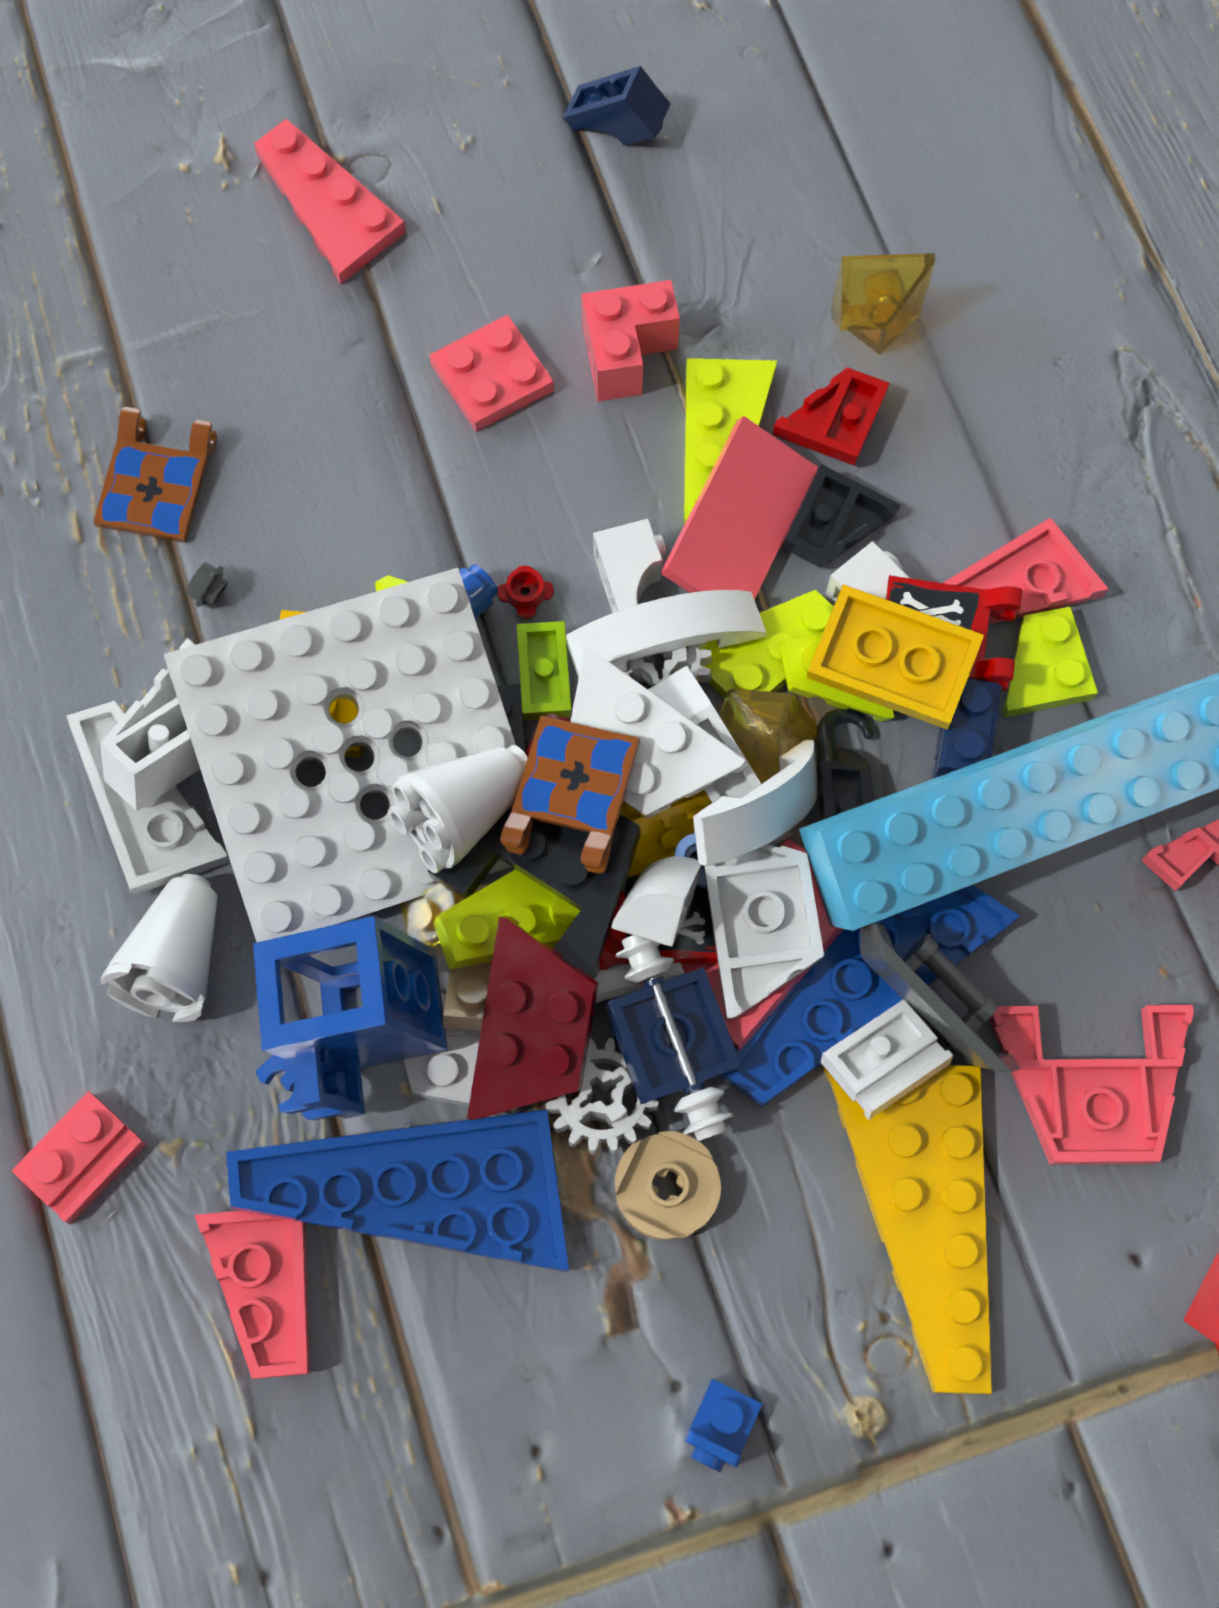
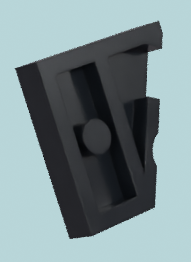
M821 464L780 547L823 568L891 520L899 511L901 504Z

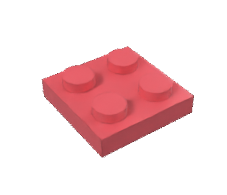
M508 314L429 355L431 366L475 432L554 391L553 379Z

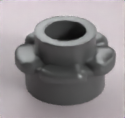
M204 562L196 571L185 592L186 595L196 600L195 606L201 607L206 601L215 605L228 585V581L222 578L224 571L222 566L215 568L209 563Z

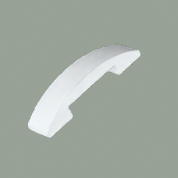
M711 590L665 597L614 612L567 634L566 642L579 679L583 653L588 647L619 670L625 671L627 669V661L713 640H717L719 648L763 638L766 636V630L752 592Z
M805 739L779 757L780 772L743 798L737 799L722 796L693 816L698 863L700 865L710 866L758 849L792 829L809 813L818 795L813 740Z

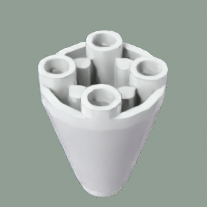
M512 745L507 749L498 747L404 773L397 777L391 785L396 805L388 809L390 819L399 833L402 835L409 833L419 847L422 861L431 872L437 873L444 868H452L468 854L514 804L528 757L519 747Z

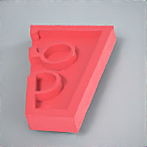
M246 1211L194 1215L210 1253L215 1276L220 1282L231 1313L230 1318L251 1378L265 1379L311 1374L306 1223Z

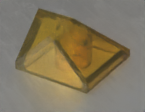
M935 253L842 256L831 307V318L841 331L848 330L880 355L920 316L935 265Z
M730 688L726 693L719 715L761 784L780 772L779 757L805 739L813 740L817 729L815 722L792 693Z

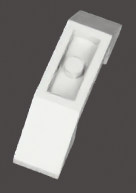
M687 665L648 689L746 760ZM747 760V765L743 770L735 774L732 772L705 786L706 789L704 790L712 803L722 796L741 799L761 785ZM787 831L768 844L776 845L792 834L790 831Z

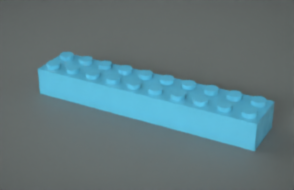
M1219 673L800 828L799 831L830 925L851 931L857 930L1219 789Z

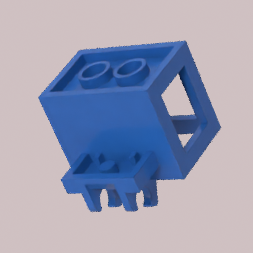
M376 916L253 943L262 1051L273 1054L256 1070V1075L262 1083L269 1085L277 1074L286 1072L280 1081L287 1091L293 1093L288 1100L279 1103L278 1107L281 1112L286 1114L302 1112L304 1118L312 1121L335 1116L347 1119L365 1115L361 1068L448 1051L446 1031L443 1028V1005L436 949ZM356 945L358 961L333 967L309 955ZM280 966L320 983L322 1016L285 1023ZM360 987L362 1007L346 1010L344 990Z

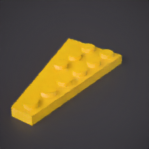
M822 1064L827 1082H830L838 1106L837 1111L842 1126L846 1129L856 1159L855 1165L881 1241L885 1244L893 1268L892 1274L895 1283L903 1297L912 1324L911 1330L932 1392L992 1394L980 1067L948 1065L868 1120L864 1115V1109L857 1101H852Z

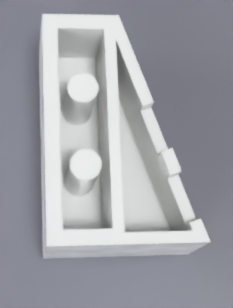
M187 638L179 649L195 644ZM161 669L154 678V686L141 702L136 700L100 743L104 781L136 811L200 769L168 669Z

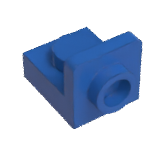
M711 1379L683 1441L694 1447L690 1458L721 1473L725 1463L737 1468L741 1460L740 1455L762 1403Z

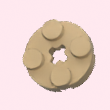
M658 1132L656 1135H649L643 1140L640 1139L633 1143L623 1154L615 1174L614 1185L618 1209L633 1229L654 1240L687 1239L709 1222L721 1196L720 1175L710 1152L697 1139L687 1134L683 1135L681 1132ZM668 1172H673L678 1175L676 1184L683 1189V1192L679 1197L670 1195L667 1201L657 1197L659 1189L652 1184V1181L656 1176L665 1178Z

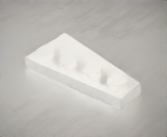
M115 701L66 716L132 896L166 885L172 878L182 877L184 874L195 875L229 863L225 850L219 842L216 843L205 828L203 820L194 808L188 805L177 790L176 785L136 811L104 781L100 743L124 715Z

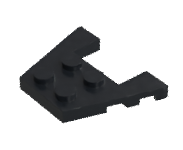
M512 806L458 864L452 868H444L437 873H433L429 869L427 870L432 879L461 898L466 899L473 895L496 862L502 860L579 909V914L555 945L554 949L562 954L563 959L571 966L579 967L595 980L600 968V957L605 941L610 936L614 912L620 893L624 891L641 836V830L639 825L620 814L612 839L606 871L603 874H597L587 871L581 863V854L590 833L533 820L527 851L521 855L508 852L506 847L502 845L500 838L505 823L512 812Z

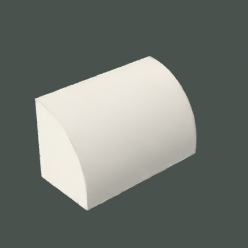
M680 856L663 858L650 864L636 879L611 928L672 947L691 907L702 865L696 859Z

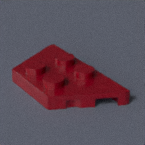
M500 916L498 920L467 1119L477 1120L573 1093L581 1089L583 1084L599 983L579 967L571 966L563 959L562 954L546 942L541 943L518 925L520 922L511 916Z

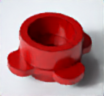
M522 565L509 574L506 583L499 585L497 597L501 602L509 603L517 609V615L520 618L529 619L535 616L536 608L543 601L550 600L553 597L554 587L550 582L543 581L540 573L532 567ZM523 589H528L530 593L528 595H523L521 591Z

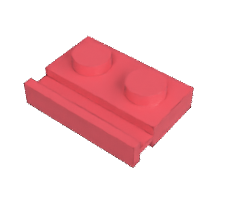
M88 1091L13 1168L12 1172L48 1207L52 1208L65 1223L71 1225L143 1149L146 1143L94 1094Z

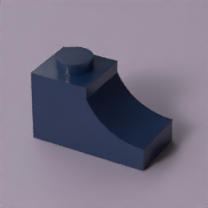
M638 66L578 85L564 113L563 119L572 130L593 129L602 131L619 139L625 146L640 141H649L656 137L663 127L662 122L671 103L644 69Z

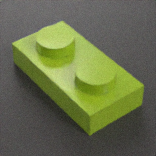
M565 621L516 624L523 721L539 720L540 716L546 717L549 714L565 718L572 717Z

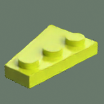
M515 869L439 914L433 924L449 970L492 961L500 916L513 917L520 922L518 925L541 943L546 942L554 948L580 910Z

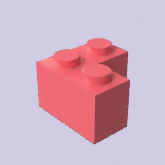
M671 280L581 294L582 329L598 402L642 395L643 360L641 355L678 350L680 316Z

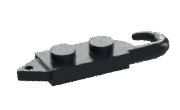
M834 709L827 712L818 722L816 738L819 764L817 768L820 821L873 801L870 764L859 753L847 748L837 747L836 727L841 723H852L862 730L867 740L873 738L872 726L868 720L857 711L851 709Z

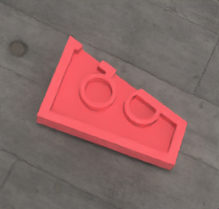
M1051 517L943 582L945 584L979 589H992L1003 586L1023 589L1021 607L1019 610H1016L1015 618L1103 598L1108 591V587ZM989 616L988 625L1002 622Z

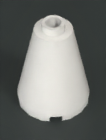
M184 874L182 877H175L169 880L102 974L100 979L101 985L109 983L106 993L113 1000L130 1010L152 1018L157 1017L159 1010L173 1012L175 1014L172 1022L195 1021L201 1016L206 1001L218 899L209 881L194 874Z

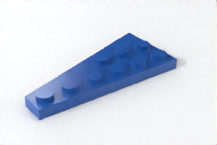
M972 884L873 924L885 925L895 952L901 959L918 940L930 934L939 944L938 948L955 965H958L1015 923L1020 915ZM860 928L854 931L842 930L824 952V957L815 963L801 981L792 988L744 1047L736 1051L742 1066L721 1074L720 1077L764 1107L822 1064L821 1058L825 1051L903 1000L862 958L860 952ZM924 963L915 971L928 986L938 979Z
M547 1110L226 1152L230 1206L232 1209L555 1271L569 1272Z

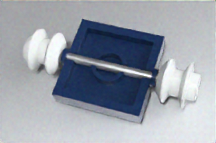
M635 935L622 940L624 950L615 955L618 958H628L631 969L624 976V979L635 983L647 982L642 984L644 989L610 1000L603 1005L641 1105L682 1089L684 1094L691 1093L681 1098L674 1109L675 1112L687 1113L691 1124L683 1131V1135L694 1132L697 1141L726 1131L727 1127L724 1120L732 1117L733 1113L720 1112L717 1101L725 1093L724 1090L714 1087L704 1090L700 1088L705 1086L703 1081L739 1068L742 1065L704 967L665 981L663 976H657L666 973L674 959L661 957L658 946L661 943Z

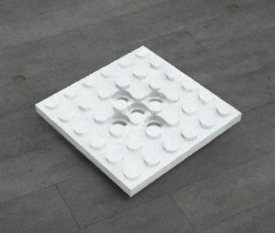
M459 568L163 654L256 942L335 925L446 888L430 877L427 872L428 868L420 857L418 845L409 833L402 835L398 832L390 819L388 810L383 818L372 820L363 815L360 809V801L368 793H379L385 797L389 809L396 805L391 785L397 777L404 773L498 747L507 749L512 745L516 746ZM342 698L352 701L357 708V717L350 723L342 724L336 722L329 714V706L333 701ZM400 731H409L415 734L420 742L419 752L409 757L400 755L393 747V737ZM360 745L370 751L373 763L369 769L357 772L347 766L344 754L352 746ZM313 760L321 764L325 770V779L322 783L315 787L302 785L296 777V769L300 763ZM498 860L488 874L511 866L502 860Z

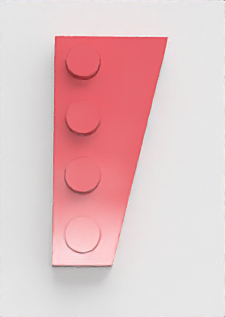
M287 118L254 143L257 156L281 193L287 197L293 206L294 213L301 224H304L310 232L316 247L332 266L333 273L340 284L344 283L406 232L405 223L397 214Z

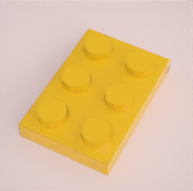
M843 584L808 669L807 678L948 730L984 635Z

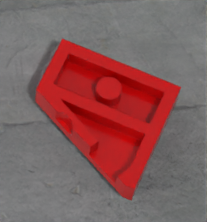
M846 367L831 379L828 386L817 389L806 397L803 406L787 418L783 415L778 418L774 424L772 435L855 466L886 397L890 383Z

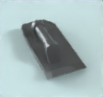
M872 923L860 928V952L864 961L910 1005L964 1062L997 1072L1020 1070L1012 1054L993 1052L975 1034L978 1028L995 1013L998 1008L997 1002L990 995H984L938 948L939 944L930 934L918 940L901 959L895 952L884 924ZM922 963L969 1008L967 1014L962 1019L915 973Z

